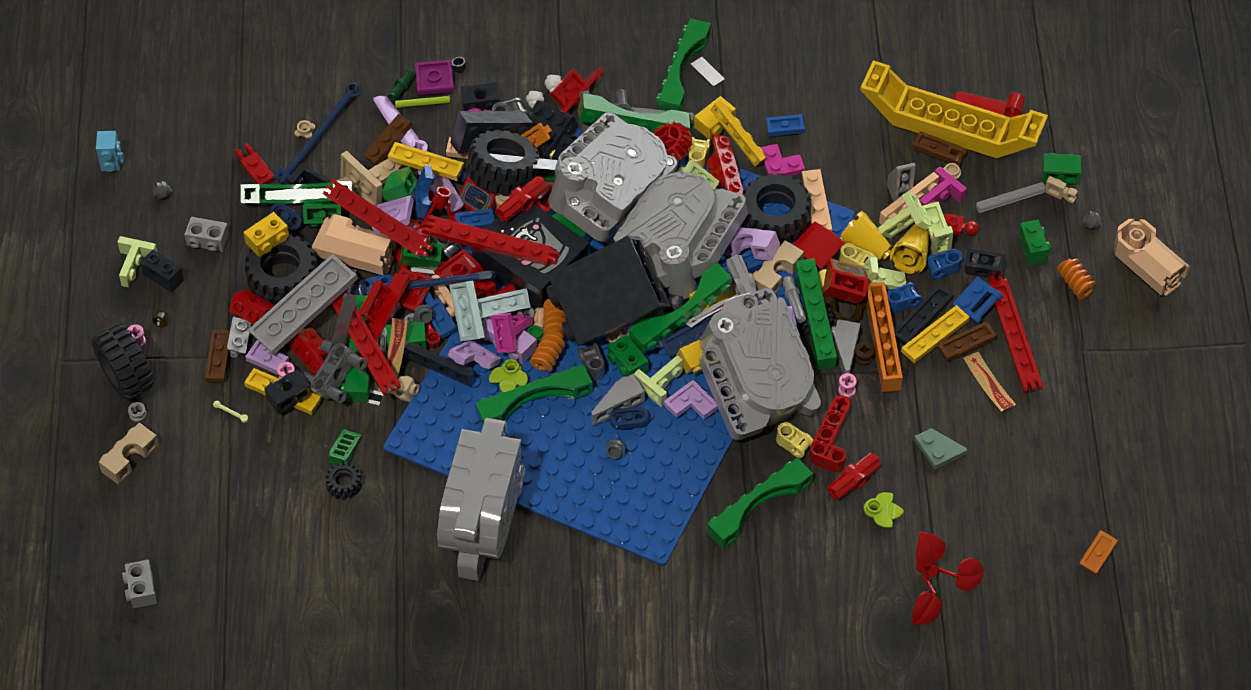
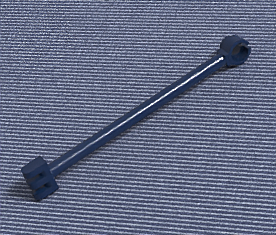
M350 83L345 88L344 97L285 170L280 167L272 177L273 179H277L279 175L282 176L278 181L282 184L284 180L290 177L350 99H354L360 94V86H357L353 91L354 94L349 91L353 90L357 83Z
M482 271L472 274L410 281L405 290L467 281L490 280L496 277V273L493 271ZM366 283L356 284L354 295H368L372 287H366Z

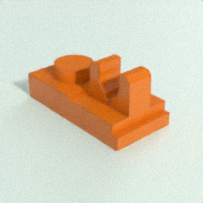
M539 123L522 134L521 137H526L529 142L538 147L551 138L548 133L552 130L549 125L543 127L542 123Z
M1100 530L1080 561V566L1097 575L1117 545L1118 540Z

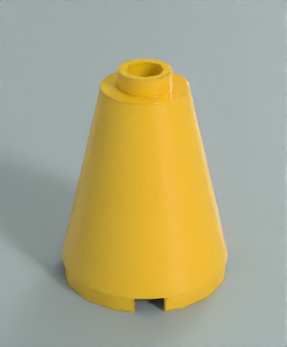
M863 211L857 214L859 218L857 220L852 219L842 232L840 239L845 244L851 243L873 253L879 261L882 259L886 260L890 256L892 246L867 214Z
M915 224L892 247L890 260H893L894 266L898 270L914 274L915 271H922L927 264L928 230H924Z

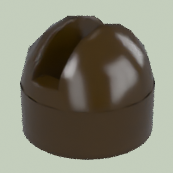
M161 310L155 312L152 323L157 327H165L167 325V313Z

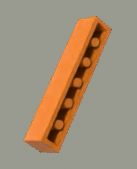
M885 282L868 283L865 301L882 392L901 390L903 377Z

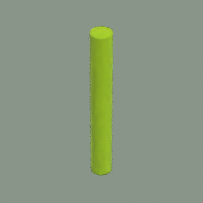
M450 96L395 101L396 108L445 104L450 103Z

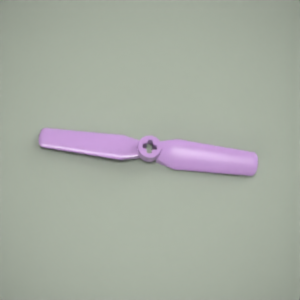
M374 97L375 104L387 123L390 124L399 111L388 97ZM412 129L400 140L404 145L427 151V143L419 140ZM417 169V172L420 175L422 170ZM435 175L434 184L430 185L434 195L438 187L448 188L451 191L448 200L451 201V212L461 209L464 203L449 178Z

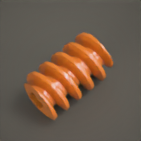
M1079 259L1065 260L1057 267V272L1060 273V276L1069 285V288L1073 290V293L1077 295V299L1083 300L1092 293L1096 282L1091 281L1092 277L1087 275V270H1082L1083 265L1079 264Z
M548 299L543 305V335H545L546 330L554 329L559 331L564 338L562 322L566 321V315L562 306L556 308Z
M554 329L546 330L535 353L532 355V359L529 361L530 364L541 371L551 372L552 366L556 364L555 360L559 358L562 348L566 346L563 335Z

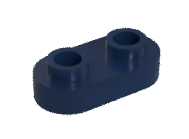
M283 203L272 205L270 214L274 212L288 226V229L297 231L303 227L304 219L301 213Z
M639 406L614 409L609 416L610 425L615 429L642 427L648 422V411Z

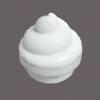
M547 76L545 86L550 93L560 83L561 76Z
M529 91V94L526 96V101L531 108L537 100L544 102L543 93Z

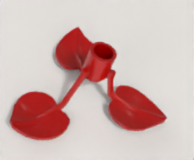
M438 187L435 195L429 188L428 197L431 200L432 206L423 222L419 224L416 220L410 219L409 224L406 226L427 239L428 235L423 234L422 230L434 208L443 209L447 206V216L451 221L455 222V213L462 212L455 211L451 214V201H448L451 191L448 188ZM413 191V194H412L411 197L413 198V200H414V202H415L414 191Z
M919 532L915 557L917 561L916 570L923 574L921 578L925 580L931 593L924 591L918 596L912 613V624L914 625L925 624L935 620L941 611V600L935 597L936 592L928 578L935 577L939 571L957 577L956 587L960 590L968 591L975 588L981 582L984 575L983 566L974 558L964 559L958 566V573L938 567L936 560L944 556L945 543L938 536L927 532Z

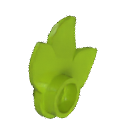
M514 359L506 360L502 367L493 369L489 375V383H500L499 386L502 392L515 389L517 385H526L528 380L526 373L521 370L520 364Z
M888 492L878 494L876 498L868 500L864 505L865 514L873 518L877 525L884 528H891L893 525L892 520L899 518L904 510L892 503L893 493Z

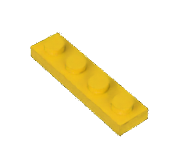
M721 100L716 102L710 109L751 163L755 167L761 164L766 158L763 150L754 143L752 136L743 129L741 122L732 115L729 107Z
M397 142L394 143L388 155L389 161L422 170L424 165H429L432 168V174L455 181L458 180L464 168L463 162Z
M956 305L904 345L901 352L915 364L937 347L938 343L946 340L968 323L970 317Z
M254 368L244 384L245 387L266 395L264 388L270 383L278 381L279 378ZM311 392L312 396L293 407L313 415L322 399L321 396Z

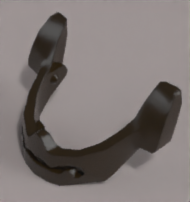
M823 294L824 302L829 303L831 312L837 320L856 323L861 318L862 309L866 307L864 299L856 304L852 317L846 319L842 317L840 312H837L835 298Z

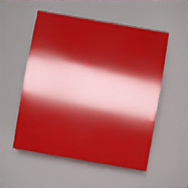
M814 221L793 245L804 251L803 260L814 258L816 268L820 271L827 264L828 259L832 258L845 242L830 230Z
M403 267L399 271V274L411 277L409 282L433 279L420 272L415 273ZM430 287L404 290L398 301L401 308L414 312L422 304Z

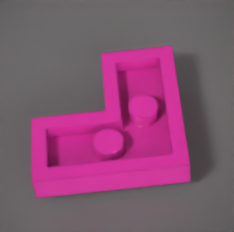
M778 144L760 147L766 157L763 160V164L767 174L777 175V173H782L783 176L787 177V175L794 176L805 171L800 155L782 158Z

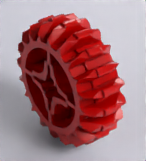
M674 121L671 124L667 122L666 125H661L658 129L655 128L653 134L658 136L664 143L667 155L673 156L677 161H682V158L687 156V152L691 151L690 147L693 145V138L685 125Z

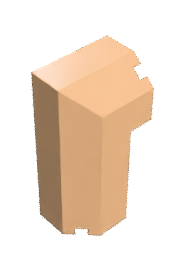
M335 214L330 219L329 217L325 218L312 245L316 257L327 259L330 255L334 254L345 265L380 275H385L389 272L394 261L392 250L396 251V241L385 234L360 228L358 225L354 227L352 225L353 221L347 217Z
M1134 219L1126 220L1118 226L1114 244L1115 256L1160 295L1168 296L1180 286L1179 280L1181 277L1184 279L1187 277L1190 266L1155 237L1156 229L1146 220L1140 219L1139 222L1134 221Z

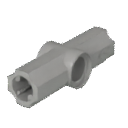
M735 255L726 260L736 294L742 295L755 292L756 283L754 277L748 272L742 256ZM744 303L745 307L752 308L749 303Z

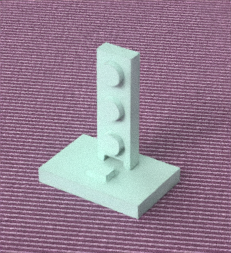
M473 281L449 285L461 341L485 337L481 318L530 307L527 288L477 299Z

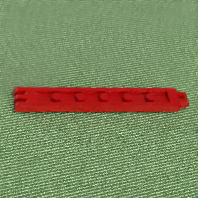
M333 178L330 180L335 186L333 188L327 185L326 188L331 192L329 194L323 191L322 194L417 256L420 257L421 254L426 257L429 256V253L424 251L425 248L431 251L433 249L428 244V239Z
M432 215L428 216L425 227L422 230V233L425 235L545 266L548 263L556 264L557 258L560 256V253L555 251L552 246Z
M989 275L990 282L987 284L997 289L1003 295L999 301L997 300L994 303V307L1024 393L1028 392L1027 385H1029L1030 390L1035 391V384L1038 390L1043 389V384L1008 281L1003 279L1002 276H998L997 280H995L994 275Z
M346 290L331 303L338 316L344 294H348ZM354 306L347 333L361 357L367 360V368L382 394L386 395V387H388L390 392H393L392 384H395L397 389L401 388V384L363 318L358 313L359 311L356 306Z

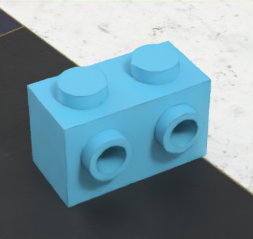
M97 131L96 152L101 171H120V163H123L124 157L116 131Z

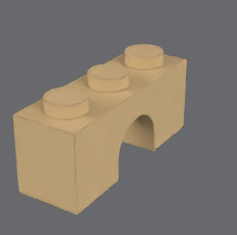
M785 240L779 246L772 261L765 260L761 269L753 273L756 291L769 288L776 294L782 284V276L776 272L783 270L793 275L795 272V262L803 260L804 251Z
M138 423L128 431L122 440L117 441L108 453L101 457L99 461L101 472L119 485L132 472L130 462L126 459L127 456L137 453L146 458L159 446L156 434L141 423Z

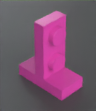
M938 167L935 170V173L939 176L938 186L919 201L923 206L941 202L942 200L945 201L951 195L961 203L966 198L967 188L943 168Z
M511 313L491 315L497 352L505 353L518 350L515 335L533 324L532 316H524V314L512 316Z

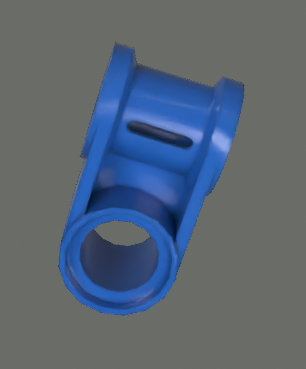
M950 249L949 251L929 256L926 266L931 271V278L936 280L958 273L962 267V253L959 250Z
M910 282L887 292L891 313L894 314L916 307L923 301V297L915 290L914 283Z

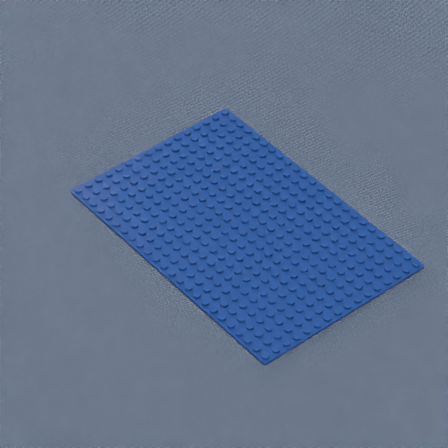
M579 126L573 134L576 137H580L582 135L581 128ZM687 152V156L682 158V161L679 160L676 172L680 167H686L688 164L689 152ZM706 163L704 169L709 173ZM737 167L743 189L748 186L750 181H756V178L760 176ZM827 201L832 233L841 238L842 232L854 217V211ZM768 203L759 208L762 212L771 216H781L791 211L789 207L781 203ZM592 236L588 241L590 242V254L610 245L605 243V241H598ZM790 240V243L793 245L797 240ZM751 247L743 249L739 255L752 251ZM722 255L717 263L725 262L732 256ZM783 270L776 272L778 275L782 276V280L786 276H792L794 278L796 288H798L795 272L793 273V275ZM491 279L496 285V291H499L502 288H504V286L497 282L495 279ZM782 283L781 288L775 295L777 299L783 298L787 306H790L788 298L785 297V288ZM667 287L663 288L664 293H668ZM799 293V298H800L801 304L803 305V304H804V303H803V299H802L801 294ZM689 297L683 300V304L689 301ZM530 305V307L534 310V316H535V312H536L535 309H536V308H534L533 306ZM518 310L507 313H511L514 316L517 315ZM685 324L683 327L679 329V331L687 327L688 325ZM459 330L451 334L439 356L452 359L448 356L450 349L466 342L460 340ZM565 335L563 340L566 346L562 348V353L555 360L556 364L552 366L551 372L534 368L529 362L532 356L523 364L519 363L521 370L527 375V384L537 379L549 377L554 373L569 370L573 366L582 365L578 357L577 348L583 349L592 345H578L577 341L571 343ZM483 338L473 339L472 341L501 357L499 365L491 369L481 367L474 360L462 365L468 366L474 371L475 382L472 387L430 369L419 386L418 394L413 396L385 442L384 450L448 477L461 430L482 432L483 427L476 414L475 403L483 398H490L502 392L499 386L500 383H489V375L493 369L502 367L506 360L511 359L508 354L498 353L497 348L489 340L486 341ZM605 338L597 342L600 354L604 360L605 375L601 380H592L593 393L576 399L561 396L534 399L514 410L506 419L508 437L521 439L520 465H525L523 488L518 496L516 505L664 566L668 562L721 464L733 438L729 435L719 409L703 419L691 407L676 418L664 405L660 407L646 394L645 402L634 406L643 407L648 411V422L646 425L636 428L615 429L610 425L609 419L593 425L591 412L612 386L622 378L617 366L611 364L607 358L610 342ZM655 347L651 351H646L643 355L649 361V371L645 374L651 378L676 356L669 358L664 347ZM683 368L680 376L674 377L664 388L667 392V398H669L694 380L714 399L703 371L697 374L692 372L687 375ZM713 373L716 379H720L718 373ZM720 391L723 396L728 397L726 391ZM728 408L729 413L736 414L733 408ZM610 440H620L623 442L626 451L622 457L612 459L607 455L606 445Z

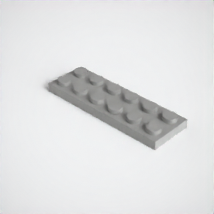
M334 254L330 255L251 326L248 331L274 355L358 279L357 275Z

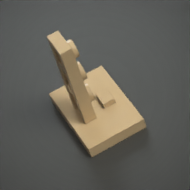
M345 151L341 154L340 179L354 182L355 193L377 206L382 204V185L386 183L389 174L399 170L402 164L386 159L370 170H367L348 151Z

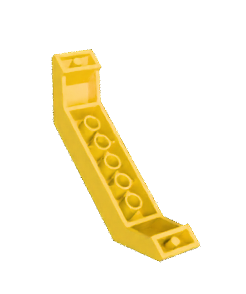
M877 61L872 62L860 87L862 93L893 126L915 133L921 131L994 158L1003 157L1036 146L1048 118V115L1030 110L1029 113L1010 118L908 86L890 69L889 65Z

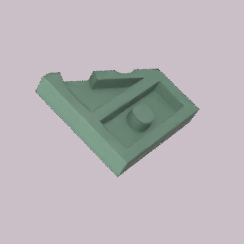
M932 428L916 435L914 441L934 470L967 454V449Z

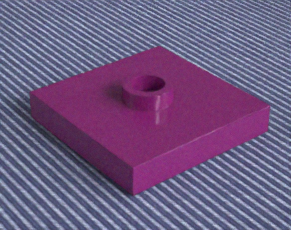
M451 60L415 63L418 95L454 92Z

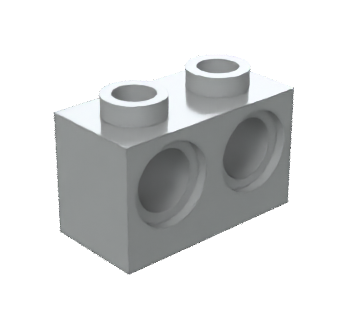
M191 217L184 235L188 246L223 252L229 231L227 223Z
M149 560L125 564L126 572H123L122 575L124 584H128V589L125 590L127 602L131 601L133 608L157 604Z

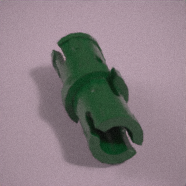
M406 69L401 78L394 82L395 85L386 94L391 101H397L403 91L408 89V85L416 77V74H413V70Z

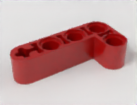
M956 92L953 100L1011 118L1022 115L1025 97L1020 93L1014 92L1009 94L1008 100L1005 102L964 92Z
M838 395L833 399L810 447L811 463L836 473L843 471L846 463V452L834 445L849 416L850 399L848 397Z

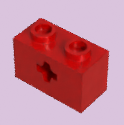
M245 289L233 295L229 311L254 325L275 305Z

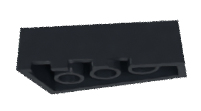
M459 111L450 143L458 154L467 153L473 139L481 133L484 134L486 131L493 132L494 130L504 132L506 130L521 136L531 129L533 122L524 111Z

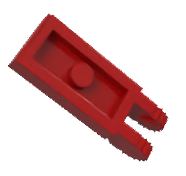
M249 143L244 144L245 151L249 154L246 158L241 150L238 148L234 150L242 167L256 184H269L276 180L272 178L274 174L260 156L254 152Z

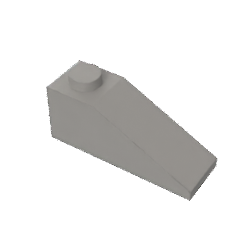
M915 163L898 166L888 174L887 187L894 202L913 188Z
M838 319L836 327L832 326L831 333L834 338L833 342L842 374L851 372L855 347L859 338L860 323Z
M634 374L622 377L591 412L593 425L609 419L610 413L614 409L634 407L645 402V391Z

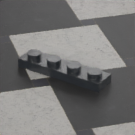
M938 284L894 330L896 340L906 345L915 338L953 299L954 294Z
M405 343L404 358L469 387L473 386L475 375L474 371L468 366H462L455 363L452 359L443 358L434 351L423 349L418 344Z

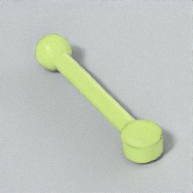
M219 401L213 403L215 408H220L240 418L242 423L248 422L247 415H240L221 405Z

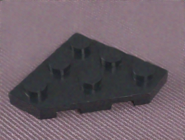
M537 100L528 114V117L533 122L531 128L542 123L543 127L549 125L552 130L548 133L551 138L536 147L541 159H550L549 155L556 150L563 136L567 135L576 119L559 109Z

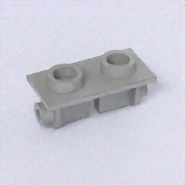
M237 317L232 318L227 350H229L230 356L234 358L238 357L240 353H246L249 337L248 329L251 327L250 322Z

